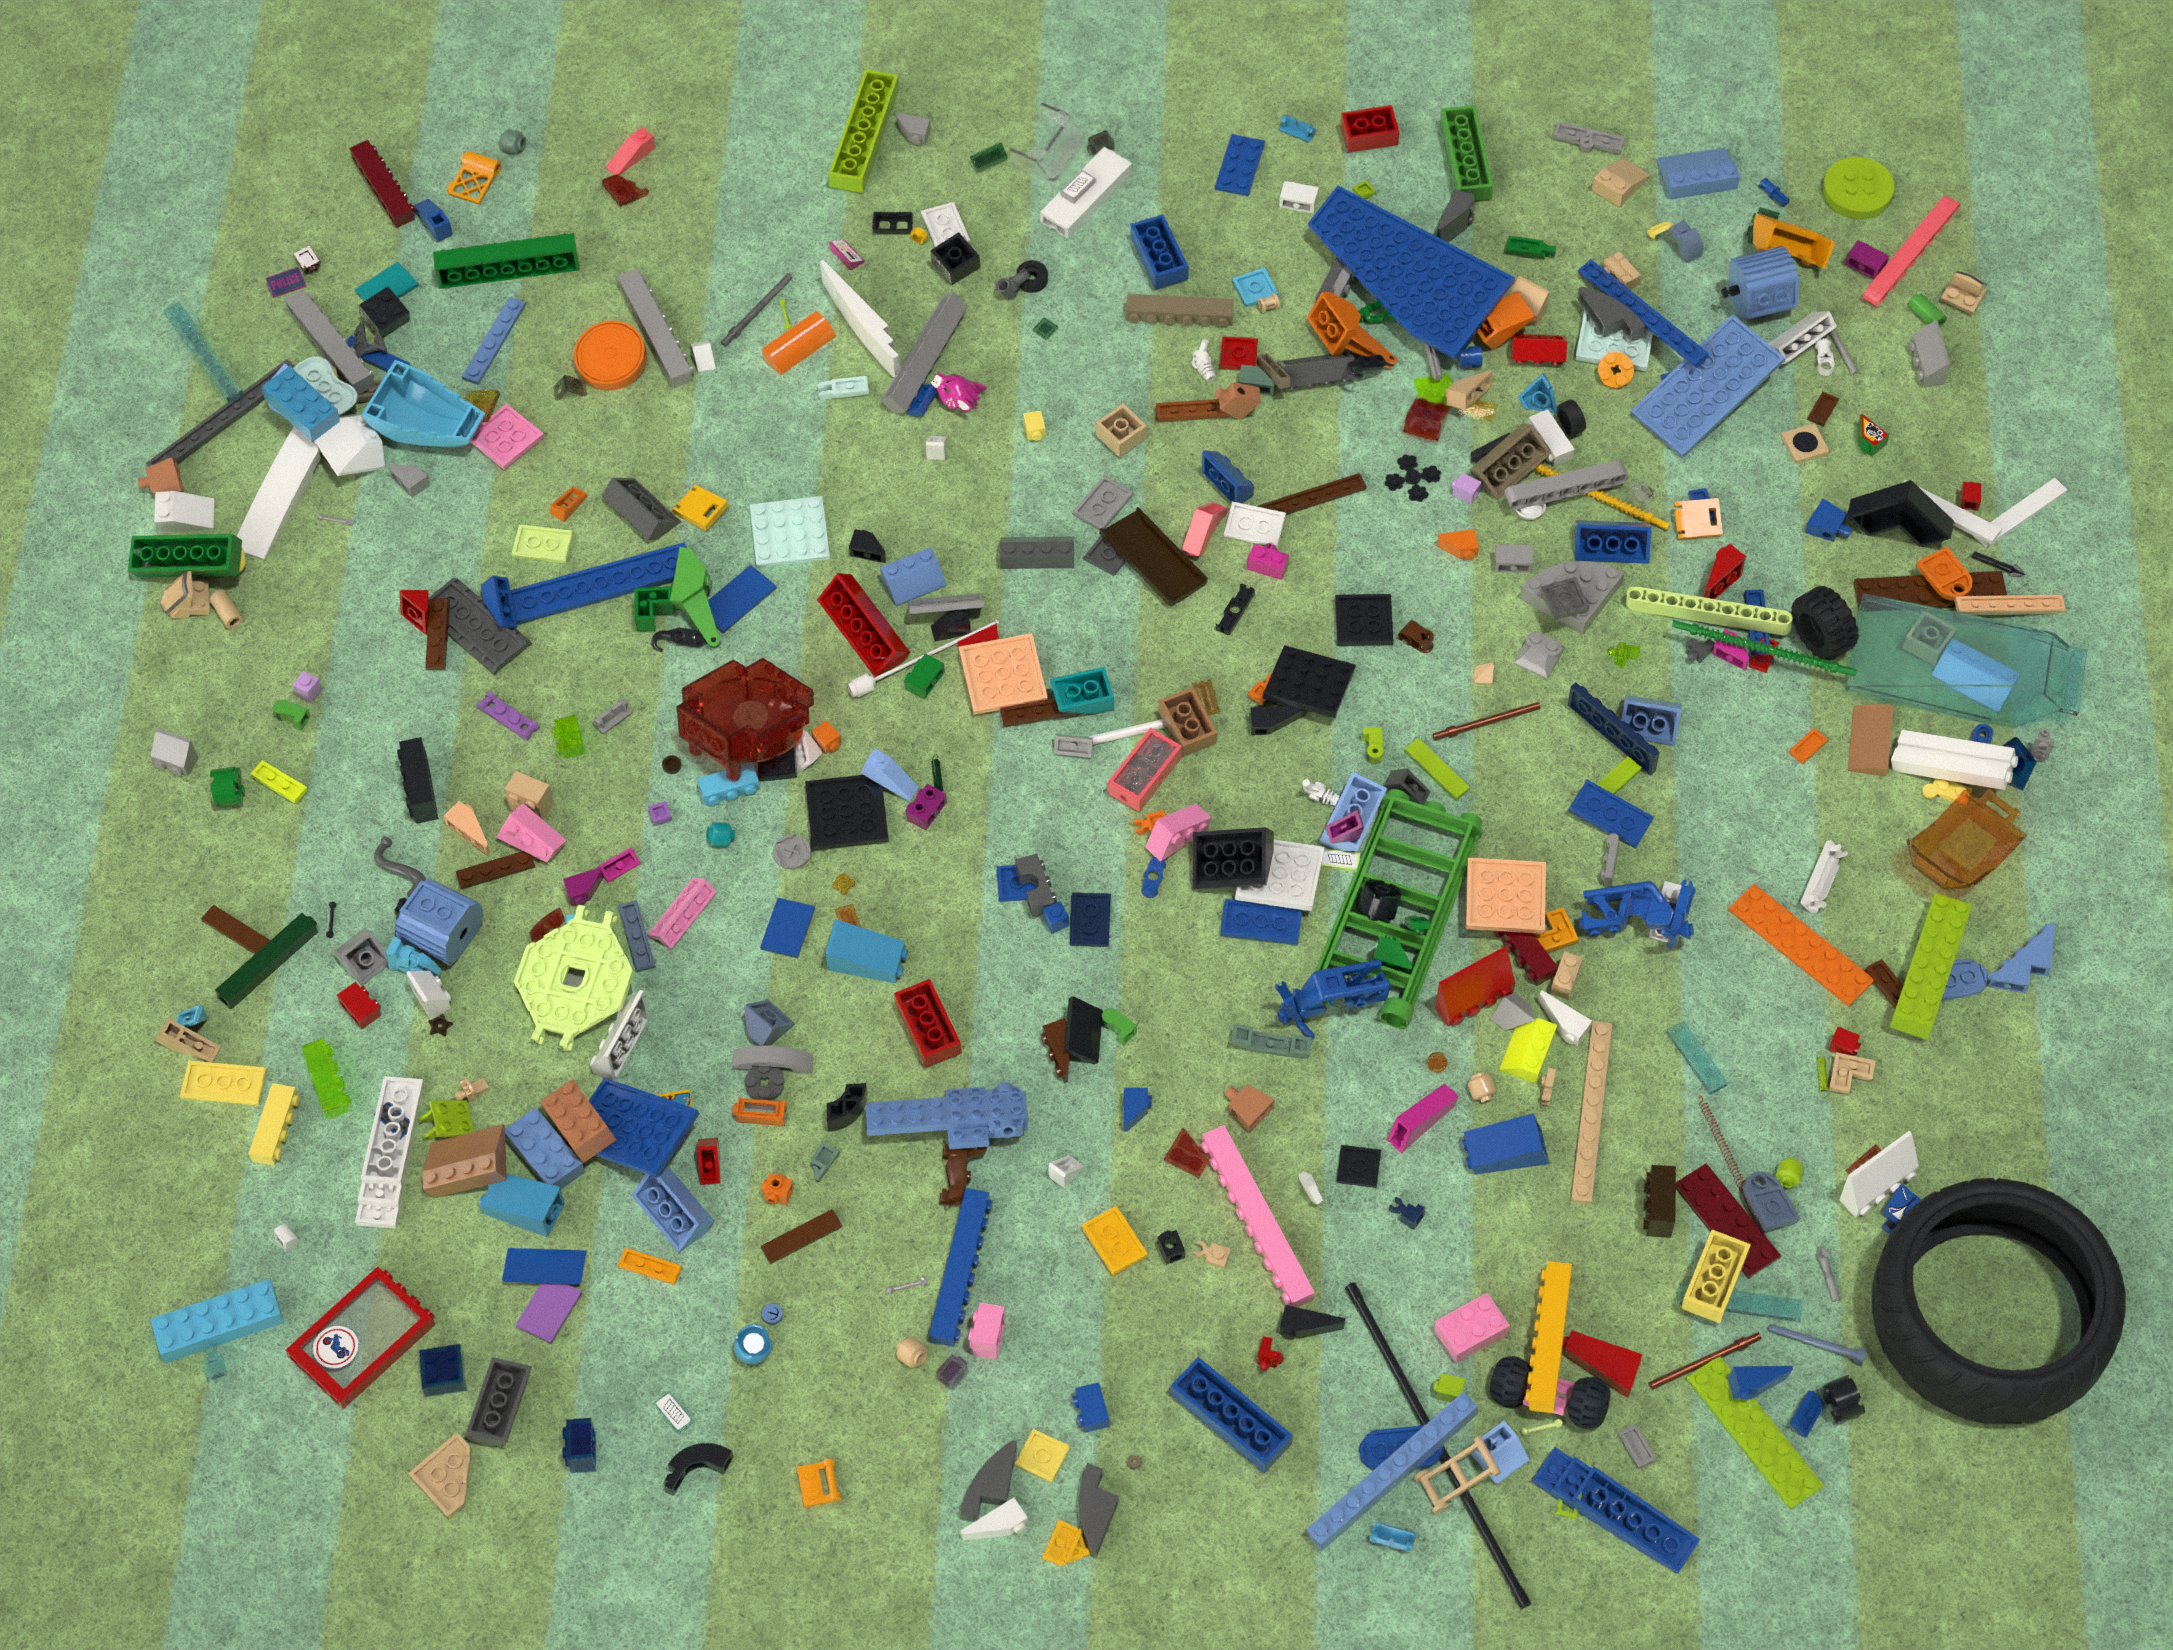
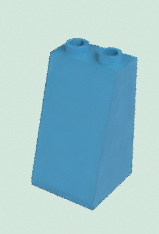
M835 919L825 955L829 971L897 983V979L901 978L903 974V966L901 965L902 961L907 959L908 949L905 948V941Z
M507 1174V1180L489 1184L486 1194H483L479 1201L482 1214L547 1238L565 1205L560 1187Z

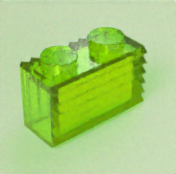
M574 714L573 716L555 719V727H552L554 738L559 739V742L556 743L558 754L562 753L563 759L586 754L577 716Z

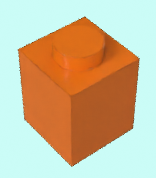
M827 720L812 730L813 740L826 754L831 751L835 752L842 744L841 735Z

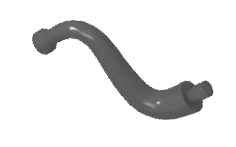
M383 836L381 843L375 850L374 859L381 868L413 882V886L407 892V896L410 897L420 881H425L426 877L413 867L385 859L383 852L393 842L388 837Z

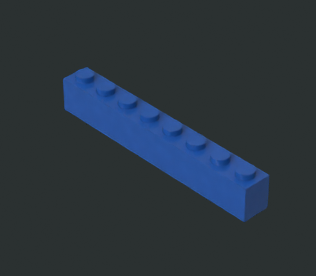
M965 1188L929 1333L930 1343L954 1347L955 1341L960 1340L961 1329H959L960 1322L964 1323L966 1310H963L964 1304L969 1303L970 1292H968L969 1285H973L975 1273H972L973 1267L978 1266L979 1255H977L978 1248L982 1249L984 1237L981 1234L982 1230L987 1229L988 1218H986V1214L991 1212L993 1200H990L989 1192Z

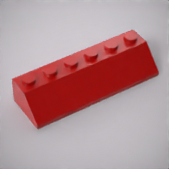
M837 573L818 597L817 601L874 677L902 664L910 654L909 649L853 575Z

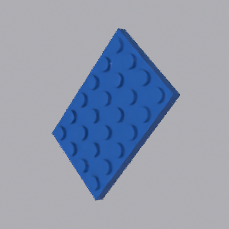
M604 1078L589 1099V1102L614 1135L616 1141L595 1156L658 1178L700 1113L695 1108ZM564 1137V1138H563V1141H564L569 1147H571V1145L568 1143V1141H567L566 1138Z

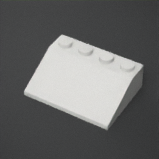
M639 990L618 1011L617 1020L610 1025L606 1040L603 1039L600 1044V1051L591 1060L590 1066L594 1075L613 1081L617 1079L650 1018L644 991Z
M1908 1131L1848 1175L1839 1201L1855 1218L1860 1214L1865 1216L1871 1211V1206L1875 1203L1880 1205L1886 1200V1195L1890 1192L1894 1194L1905 1181L1909 1183L1915 1179L1919 1164L1912 1133Z

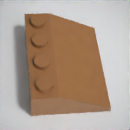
M501 1124L432 1142L422 1171L423 1190L433 1198L507 1180L505 1125Z

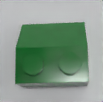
M1385 935V937L1380 936L1373 959H1380L1382 966L1411 975L1413 966L1399 941H1396L1397 938Z

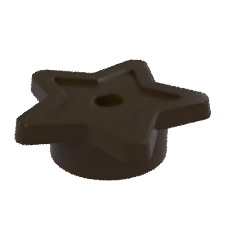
M444 1014L435 1017L433 1020H428L432 1026L429 1034L439 1033L445 1037L447 1029L453 1025V1022L447 1021Z

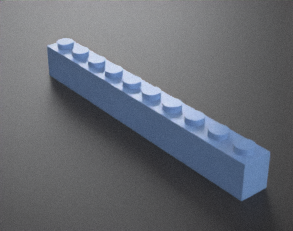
M1462 1392L1307 1528V1534L1310 1539L1323 1551L1478 1415V1406Z

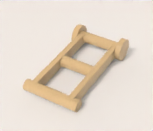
M1481 1436L1473 1440L1475 1442L1473 1445L1431 1472L1427 1469L1414 1476L1416 1482L1421 1481L1435 1507L1432 1511L1435 1515L1445 1511L1449 1507L1447 1504L1449 1501L1492 1474L1495 1477L1501 1473ZM1479 1449L1489 1469L1468 1481L1458 1461ZM1451 1467L1461 1487L1440 1499L1430 1479Z

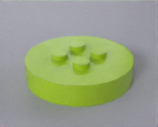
M1848 157L1837 161L1828 169L1824 178L1822 192L1826 203L1836 213L1847 218L1861 220L1876 217L1889 207L1895 185L1891 173L1877 161L1864 157Z

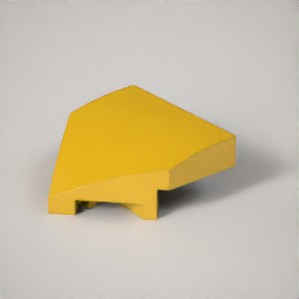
M1059 1519L1041 1559L1058 1566H1064L1089 1556L1091 1553L1081 1534L1082 1530Z

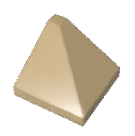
M1494 663L1474 666L1473 683L1492 685Z

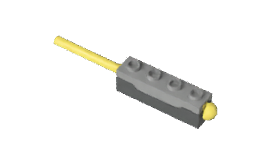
M1337 257L1316 295V301L1322 292H1332L1343 298L1344 295L1349 294L1350 283L1356 280V277Z

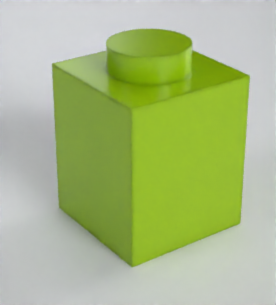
M1441 1373L1440 1380H1435L1433 1392H1437L1436 1399L1452 1402L1463 1392L1466 1379Z

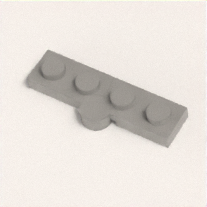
M1557 122L1553 134V139L1580 145V149L1584 152H1590L1594 148L1621 154L1625 137L1562 122Z

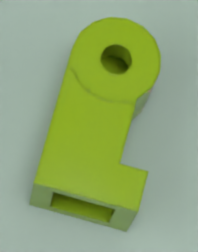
M1363 727V741H1368L1366 759L1371 764H1379L1383 759L1384 751L1382 727Z

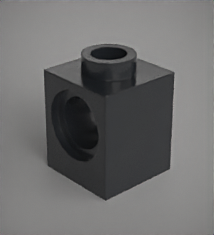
M1177 1230L1165 1231L1160 1236H1157V1244L1166 1265L1185 1258V1249ZM1167 1244H1174L1175 1247H1174V1248H1168V1247H1166V1245H1167Z

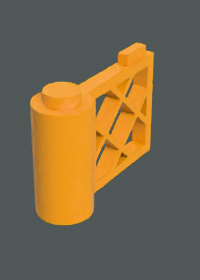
M467 151L462 155L461 163L463 165L454 182L450 181L446 190L450 196L480 205L492 181L499 174L502 163L499 160ZM465 171L473 175V177L465 180L462 178ZM487 178L486 183L478 184V179ZM475 181L477 186L467 190L465 184ZM464 185L466 191L461 193L454 192L456 188ZM479 190L480 195L478 199L470 197V193Z

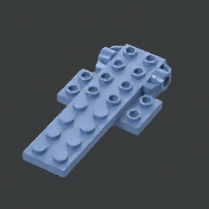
M1009 1082L1000 1083L996 1088L989 1089L986 1092L985 1087L945 1090L946 1097L866 1103L867 1136L948 1130L949 1149L989 1147V1138L1021 1136L1024 1130H1028L1026 1091H1021L1019 1087L1013 1086Z

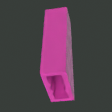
M1444 1083L1396 1118L1387 1141L1400 1153H1403L1454 1108L1459 1096Z

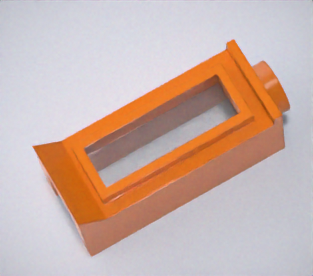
M738 1097V1103L734 1104L733 1116H736L738 1123L785 1126L786 1100L770 1101Z

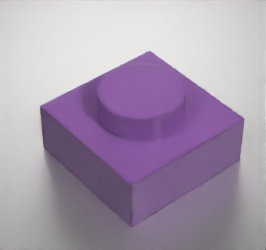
M666 801L648 806L654 826L672 820Z

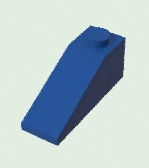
M493 575L481 585L483 601L501 627L516 629L518 626L509 579Z
M1734 1366L1727 1376L1732 1398L1749 1400L1786 1380L1793 1367Z

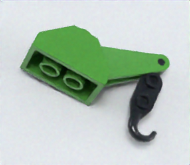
M679 548L670 601L675 610H682L688 613L698 630L675 628L656 632L652 637L651 644L659 652L663 651L662 648L657 646L659 638H667L677 645L701 647L704 644H708L711 648H717L721 645L707 599L708 591L712 589V580H710V575H708L706 568L691 548Z

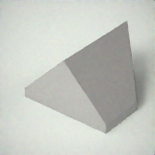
M1513 993L1503 998L1490 1020L1504 1031L1534 1021L1535 1017L1531 1004L1517 993Z

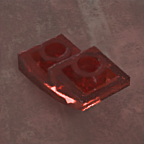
M560 908L547 914L529 932L532 942L536 943L543 939L544 935L550 932L549 929H556L565 922Z

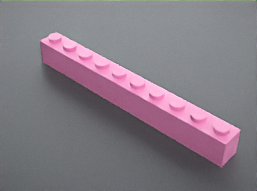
M1223 1125L1202 1134L1201 1148L1205 1154H1209L1212 1169L1219 1172L1220 1184L1222 1187H1227L1229 1191L1227 1192L1228 1198L1232 1204H1236L1238 1208L1236 1212L1239 1219H1244L1248 1236H1253L1256 1241L1254 1243L1258 1254H1263L1265 1258L1263 1260L1267 1271H1272L1274 1275L1272 1279L1275 1286L1281 1288L1284 1303L1300 1307L1313 1301L1315 1292L1226 1127Z

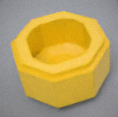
M916 227L910 233L911 239L918 244H924L928 239V234L922 228Z

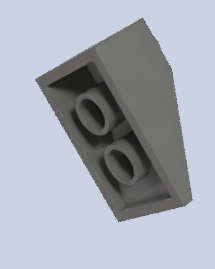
M1454 189L1438 226V238L1449 243L1465 231L1469 223H1473L1475 217L1473 212L1476 207L1473 194Z

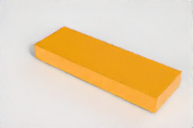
M626 1247L618 1263L619 1268L672 1285L676 1284L682 1270V1265Z

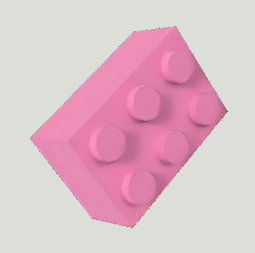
M1487 1292L1436 1320L1434 1331L1455 1363L1508 1335L1510 1325Z

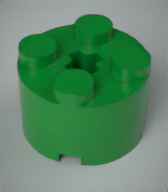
M234 766L210 771V778L214 777V781L210 785L213 801L215 804L217 803L216 807L241 804L243 796H245L244 785H240V778L242 777L240 767L236 768Z

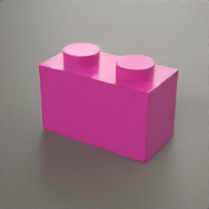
M1254 544L1248 556L1247 570L1282 580L1288 568L1289 554Z

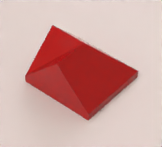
M429 590L399 591L401 615L427 635Z

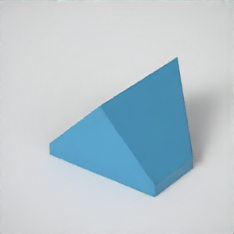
M1542 373L1518 398L1525 410L1545 411L1548 409L1550 413L1557 414L1553 387L1546 375Z

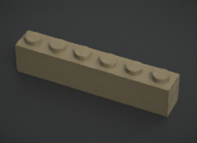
M1127 294L1126 321L1133 323L1143 321L1151 324L1162 322L1169 325L1182 323L1184 325L1232 326L1234 299Z

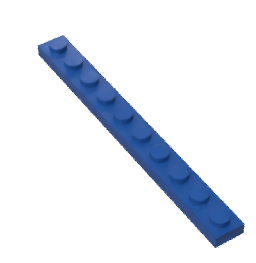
M1592 259L1578 269L1579 274L1602 293L1611 296L1628 307L1639 317L1646 326L1645 328L1695 368L1709 357L1706 350Z

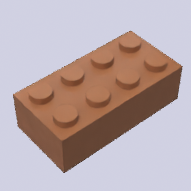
M573 1079L540 1101L583 1163L616 1141L614 1135Z

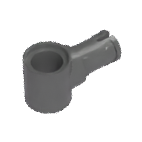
M1023 268L1013 277L999 279L996 283V290L1006 299L1011 300L1017 296L1019 286L1031 276Z

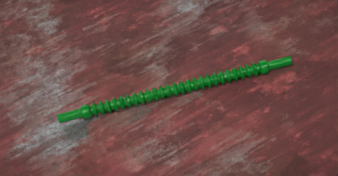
M1673 620L1672 627L1689 631L1692 635L1699 634V637L1704 635V638L1709 637L1710 640L1714 638L1715 641L1719 639L1720 642L1725 641V644L1730 642V645L1736 644V647L1740 645L1741 648L1746 647L1747 650L1751 648V651L1755 649L1757 652L1762 651V654L1764 652L1767 655L1772 654L1773 657L1777 655L1778 658L1783 657V660L1785 658H1788V661L1792 659L1793 662L1799 661V664L1803 662L1804 665L1809 664V667L1814 665V668L1820 667V670L1825 668V671L1830 670L1831 673L1835 674L1839 672L1855 677L1857 673L1856 669L1839 665L1835 661L1831 663L1830 660L1825 661L1824 658L1822 660H1819V657L1815 659L1814 656L1809 657L1808 654L1806 656L1803 653L1798 654V651L1793 653V650L1788 651L1787 648L1785 650L1782 647L1778 649L1777 646L1772 647V644L1768 646L1767 643L1761 644V641L1757 643L1756 640L1751 641L1750 638L1746 640V637L1742 639L1740 636L1735 637V634L1733 636L1730 633L1725 634L1724 631L1720 633L1719 630L1714 631V628L1709 630V627L1705 629L1704 626L1699 627L1695 623L1691 625Z

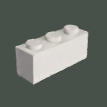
M1548 409L1529 417L1528 424L1534 427L1551 451V454L1546 458L1547 462H1551L1555 467L1573 459L1574 448Z

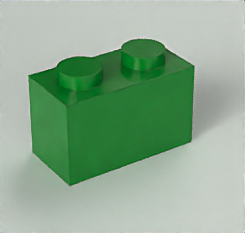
M924 654L921 659L916 661L912 672L907 673L905 676V689L925 700L945 673L944 663Z

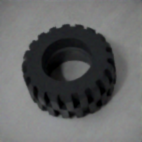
M1817 586L1796 598L1791 607V615L1796 633L1799 634L1802 643L1804 642L1806 648L1812 651L1814 656H1818L1819 659L1822 660L1824 658L1827 661H1831L1855 647L1859 638L1858 626H1856V619L1852 615L1853 612L1846 605V601L1838 593H1835L1833 589L1826 586Z

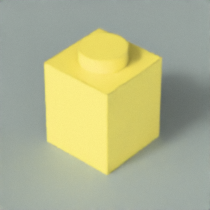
M1041 411L1024 413L1023 421L1028 441H1039L1042 438H1046Z

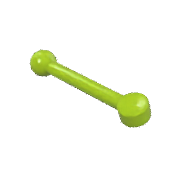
M781 299L779 304L782 306L785 329L789 330L792 328V325L788 320L785 307L786 301Z

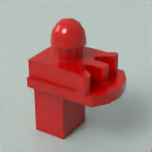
M1262 1337L1257 1360L1261 1371H1267L1269 1367L1277 1368V1365L1282 1364L1284 1361V1355L1281 1352L1271 1350L1273 1341L1271 1337Z

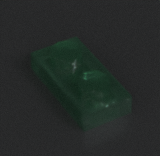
M999 142L971 155L970 159L975 171L980 172L1008 159L1002 142Z

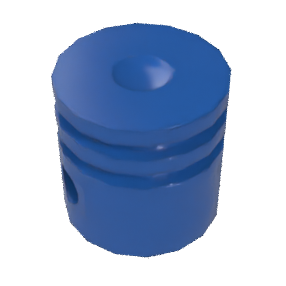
M1468 346V348L1465 347L1458 356L1460 369L1463 367L1467 368V366L1469 368L1482 367L1481 346Z

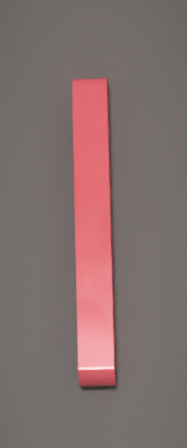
M1944 195L1868 286L1862 298L1879 307L1878 304L1886 299L1888 292L1892 291L1898 284L1897 281L1905 276L1906 270L1914 265L1916 258L1920 257L1926 250V246H1929L1934 241L1935 235H1938L1943 230L1945 223L1948 224L1953 218L1954 212L1957 213L1960 203Z

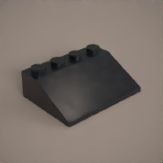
M1266 827L1193 832L1192 889L1267 885L1274 852V832Z

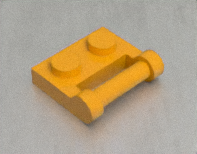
M826 1459L819 1463L797 1467L804 1508L841 1501V1494L838 1492L835 1479L834 1459ZM821 1470L826 1471L830 1492L829 1495L825 1496L819 1473Z

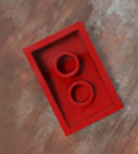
M1730 543L1725 548L1721 547L1716 553V559L1706 586L1704 598L1716 599L1742 576L1746 556Z

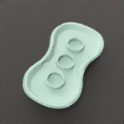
M318 356L310 357L293 368L338 409L339 415L347 412L356 403L358 396L355 388L339 380L335 376L331 364L326 359Z

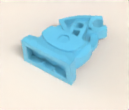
M395 936L393 937L386 952L389 970H400L404 973L409 971H431L434 977L440 976L442 970L431 958L424 953L416 952V949L412 946L403 945L400 939Z

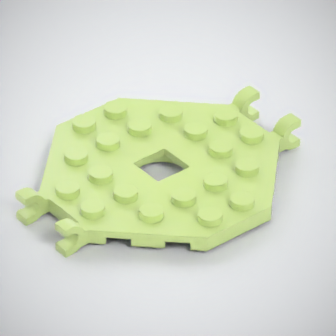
M578 905L575 917L568 921V924L560 929H554L544 935L543 939L526 946L514 983L536 1025L531 1037L532 1040H535V1043L544 1044L545 1031L563 1034L559 1045L564 1047V1050L572 1052L575 1036L623 1008L635 971L612 929L618 920V917L614 916L613 912L606 911L603 924L587 921L586 919L590 911L586 910L585 906ZM569 968L586 971L579 987L564 985Z

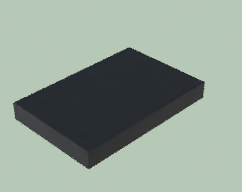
M1074 996L1069 998L1065 1052L1091 1064L1099 1063L1102 1009Z

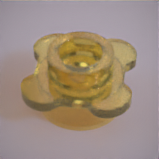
M840 874L832 883V888L839 890L842 895H846L848 890L855 886V881L846 874Z

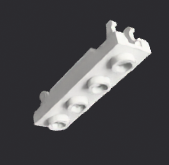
M1831 840L1826 841L1800 902L1812 914H1816L1819 908L1826 907V902L1823 900L1827 897L1839 869L1838 862L1841 857L1848 854L1847 851L1842 852L1840 850L1842 847L1840 844L1835 845Z

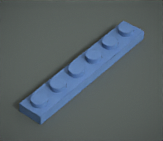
M512 297L508 298L462 375L463 380L477 385L480 384L526 306L524 301Z

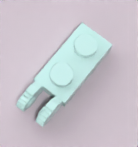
M867 376L833 379L818 384V390L821 391L819 399L821 400L869 395Z

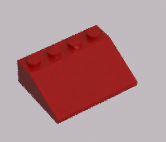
M1506 946L1439 982L1435 1009L1448 1027L1452 1024H1460L1465 1017L1469 1015L1475 1016L1483 1007H1491L1501 997L1504 998L1513 994L1515 979Z

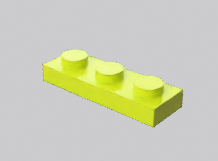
M263 760L250 773L253 779L294 804H297L308 791L306 786Z

